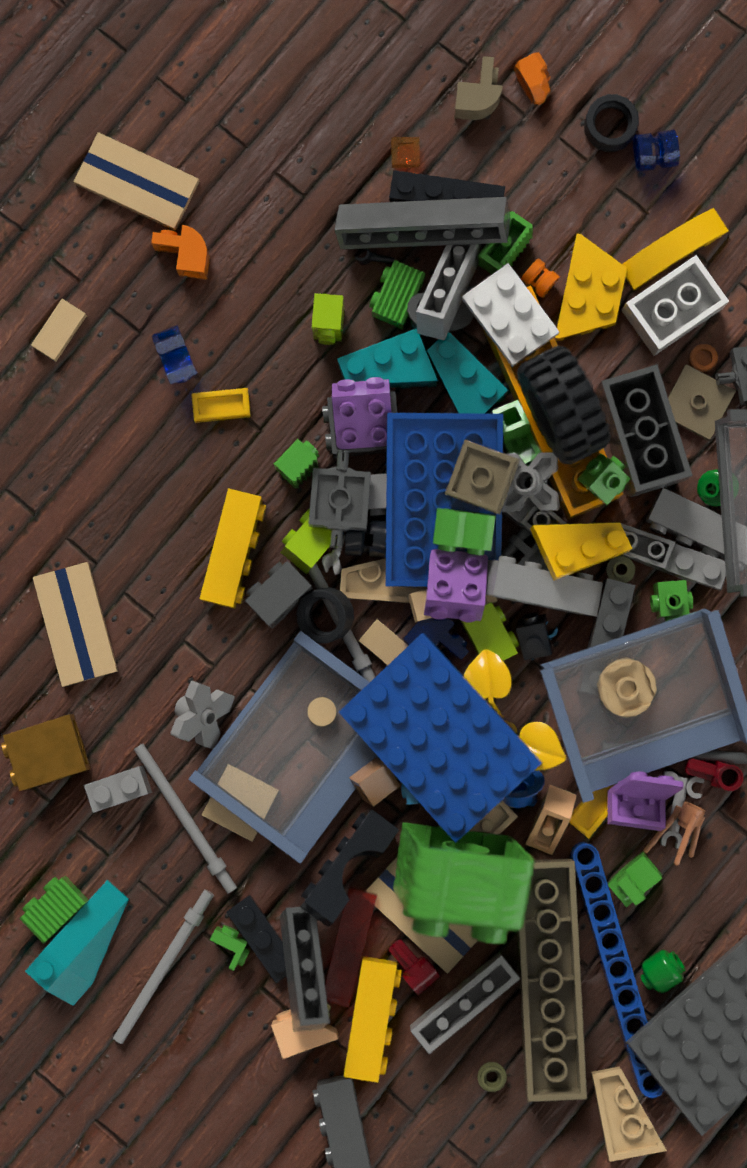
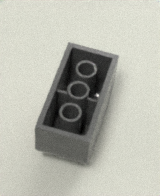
M658 365L601 381L596 389V396H598L609 425V432L611 434L609 445L612 454L626 466L623 472L631 478L624 488L627 495L634 497L689 479L692 476V472Z

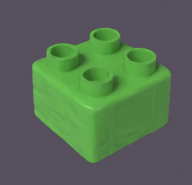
M402 823L393 890L403 905V915L413 918L412 930L419 934L434 937L447 936L449 923L472 926L470 936L476 940L488 943H505L508 930L519 931L523 927L535 860L513 837L508 835L469 831L455 843L442 827Z

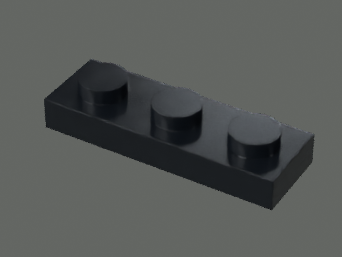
M250 894L226 913L275 983L287 976L282 938Z

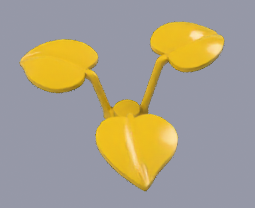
M486 649L467 667L464 677L484 699L488 698L491 707L504 720V716L496 706L493 697L504 698L509 694L512 685L511 674L504 661L497 654ZM504 720L517 734L516 726L513 723ZM532 722L521 729L520 738L543 762L535 771L556 767L566 760V755L561 747L558 736L550 726L542 722Z

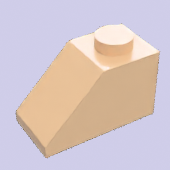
M549 785L540 803L525 845L552 855L571 819L577 795Z
M291 1009L277 1014V1019L273 1020L271 1025L283 1059L337 1040L339 1036L337 1028L326 1025L323 1029L293 1032Z

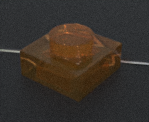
M391 137L392 168H420L419 137Z

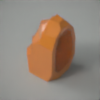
M537 52L519 60L514 67L519 84L534 105L544 103L550 92L548 84L550 76L547 71V64L540 53Z

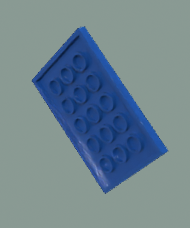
M387 413L385 586L427 587L430 553L433 549H438V544H433L437 508L495 515L491 551L485 550L484 554L488 557V560H499V556H501L502 511L499 515L445 495L464 440L503 453V414ZM456 547L455 551L467 552V548Z
M421 633L339 711L340 715L455 843L543 763L425 633Z

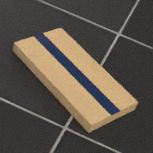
M99 132L74 180L75 185L176 231L200 182L198 178Z
M89 562L33 577L62 687L118 672Z
M396 857L365 890L363 895L448 974L478 941L470 936L472 926L449 923L448 935L444 937L427 936L413 931V918L403 915V905L393 890L397 868Z

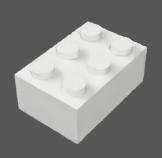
M695 255L629 300L624 305L622 312L655 356L722 310L729 300L697 255Z

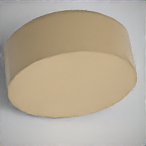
M319 697L309 704L308 717L313 724L327 726L335 719L336 707L330 699Z

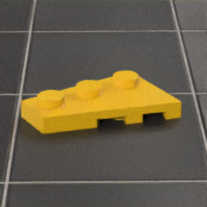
M621 523L533 525L530 528L553 581L627 553L632 549Z

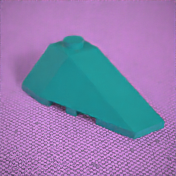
M107 880L25 972L47 992L74 1006L94 983L129 898Z

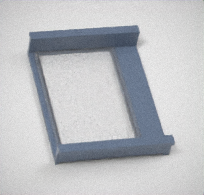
M704 608L541 664L543 670L540 672L583 803L594 799L592 792L617 784L632 772L648 773L737 741H742L747 745V702L718 610L711 612ZM626 658L637 660L648 667L655 677L657 688L649 708L638 716L622 717L605 708L599 698L597 689L599 677L606 666L616 660Z
M300 631L295 637L294 643L199 769L195 770L188 780L301 864L316 841L356 789L349 777L374 758H379L339 713L370 682ZM316 698H328L336 707L335 719L327 726H317L308 717V706Z

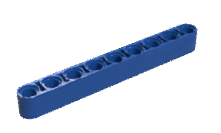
M579 842L571 849L570 857L575 861L576 879L634 1080L642 1094L649 1098H656L664 1090L657 1082L652 1088L643 1087L644 1079L651 1074L640 1060L635 1059V1054L626 1044V1041L647 1023V1018L600 856L594 846L586 842ZM583 848H588L592 853L591 860L585 864L579 863L577 859L578 852ZM596 876L600 880L599 888L595 891H587L585 886L586 880ZM598 905H606L608 908L607 916L603 919H596L594 917V909ZM607 933H614L616 936V942L611 947H604L602 945V938ZM616 961L623 962V972L619 975H612L610 973L611 965ZM631 990L632 999L628 1003H620L618 1001L620 992ZM632 1018L640 1019L639 1029L634 1032L628 1031L626 1027L627 1022Z

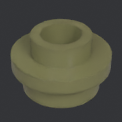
M617 556L608 562L606 574L609 579L627 583L635 574V566L628 557ZM617 565L625 566L626 572L624 575H619L616 572Z
M487 1062L478 1071V1082L484 1090L496 1092L504 1087L507 1075L505 1069L499 1063ZM491 1071L497 1073V1078L494 1081H489L486 1078L487 1074Z

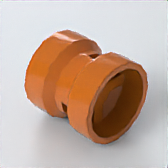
M538 258L523 274L521 281L526 285L533 286L535 293L543 298L556 284L560 276L555 271H549L546 268V264Z

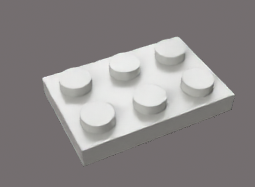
M509 263L462 296L463 302L512 367L559 334V330Z

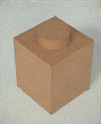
M374 758L349 777L362 799L371 806H375L400 787L395 778L396 776L378 758Z

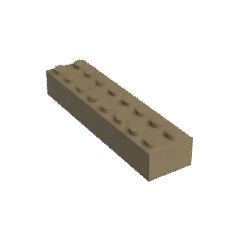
M571 858L535 860L528 903L524 915V924L522 929L517 931L525 1095L528 1102L587 1099L575 861Z

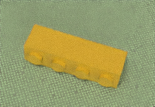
M228 488L200 600L233 609L236 608L237 603H242L245 593V587H241L244 576H249L252 566V560L248 559L250 549H256L259 539V532H255L257 522L263 521L266 512V505L262 504L263 499L261 496Z
M362 957L344 1077L378 1083L379 1075H385L388 1057H383L384 1045L390 1046L392 1028H388L387 1025L389 1016H395L397 999L392 998L393 987L399 988L402 970L396 969V961Z

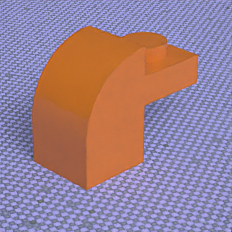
M182 225L181 236H178L177 232L171 230H161V233L153 232L151 244L155 251L178 253L176 270L179 276L207 279L209 252L204 239L195 229Z

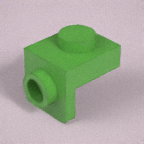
M224 925L223 928L217 926L210 940L235 952V956L228 968L234 971L237 964L243 966L250 952L245 949L247 941L238 937L239 932L227 925Z

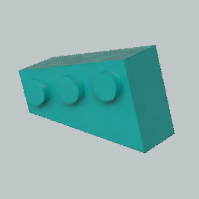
M417 328L337 358L343 380L350 379L354 382L366 381L372 377H380L383 380L389 379L390 388L437 387L438 380L420 334L417 333Z
M448 332L445 340L438 339L427 350L458 413L490 414L508 396V389L450 332Z

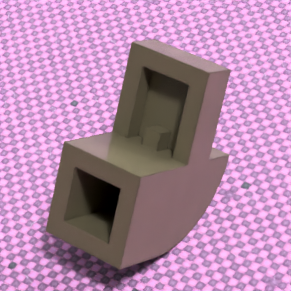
M483 56L480 84L458 82L454 118L478 120L489 116L497 108L503 86L497 85L498 68L493 67L494 57Z

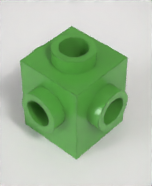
M600 453L588 463L586 470L577 480L595 497L608 505L615 496L624 490L625 485L631 478L623 472L626 466L614 456L609 459Z
M686 580L657 582L653 584L654 595L650 596L651 611L656 612V618H664L666 622L690 614L689 609H693V596L691 592H687ZM669 598L673 599L674 606L670 605Z

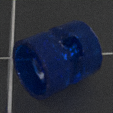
M674 129L659 131L656 136H653L651 133L634 135L633 152L637 171L654 170L656 165H659L661 168L677 167L679 165V142ZM652 146H655L656 156H653Z

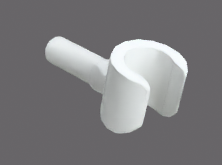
M345 535L342 538V547L346 539ZM337 543L332 553L326 554L322 559L325 572L327 573L328 569L333 566L335 575L339 574L342 569L339 560L342 548H337Z

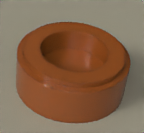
M708 344L695 346L688 356L689 366L702 373L711 371L718 361L716 350Z

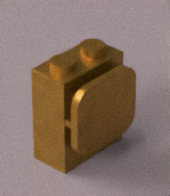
M68 714L3 735L2 751L6 759L10 758L13 770H10L11 781L14 787L18 786L19 791L91 769L74 714Z

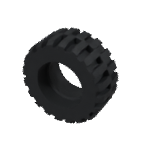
M556 346L520 365L517 371L518 380L527 405L547 444L561 463L573 464L608 445L611 434L605 413L585 371L569 349Z

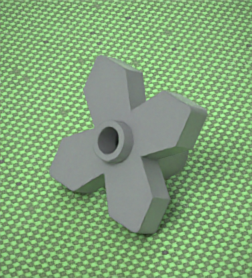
M553 452L538 453L528 467L518 454H506L520 459L504 502L502 512H519L529 498L540 511H557L559 509V493L544 482L558 471V457ZM532 477L533 483L530 488H527L525 481Z
M191 681L185 696L181 697L175 705L177 718L170 734L188 742L195 737L197 744L214 749L221 734L216 720L229 713L234 696L217 689L211 694L210 687Z

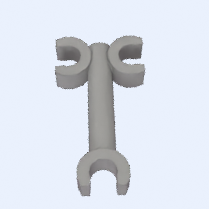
M663 771V775L672 776L674 780L682 781L684 787L681 791L674 794L671 814L676 805L683 806L686 793L691 798H701V794L694 793L691 786L695 782L704 783V779L695 776L688 779L678 777L677 774L671 771ZM678 818L660 838V845L666 846L667 838L674 836L676 839L675 848L679 849L682 836L679 834Z

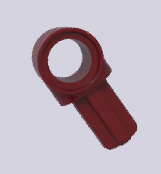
M689 758L687 761L685 773L710 781V786L734 791L743 783V773L735 765L720 761L711 764L695 758ZM729 769L734 774V780L730 785L726 786L721 780V775L725 770Z
M399 939L389 947V952L405 969L402 973L403 978L417 995L420 996L441 977L426 957L421 956L417 958L403 940Z

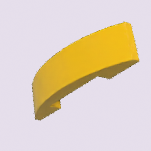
M712 208L667 233L624 262L623 265L627 267L626 280L634 291L694 251L707 246L725 235L729 230L716 210Z

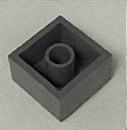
M288 561L284 564L278 562L267 573L270 577L263 584L258 581L246 593L249 597L245 601L272 629L299 604L306 594L313 591L312 586Z

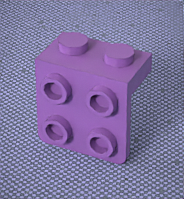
M372 377L366 381L354 382L353 380L345 379L338 383H333L332 403L337 447L339 449L387 446V413H392L389 379L383 380L380 377Z
M433 549L430 553L424 615L431 616L434 619L455 618L463 622L481 621L485 607L488 557L485 554L474 555L461 551L450 552Z
M645 772L630 773L628 777L619 781L618 784L608 790V824L656 831L664 830L666 828L665 800L684 788L683 782L674 780L672 776H659L656 778L649 777Z

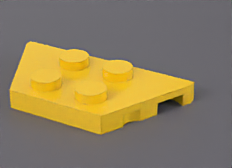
M582 234L576 235L557 325L559 334L555 336L556 341H562L566 337L580 333L581 335L590 333L594 329L615 326L618 318L627 267Z

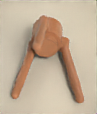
M686 801L682 807L676 805L673 813L666 821V828L662 831H657L643 849L644 853H648L678 818V825L686 830L674 865L678 866L693 831L688 856L692 858L706 811Z

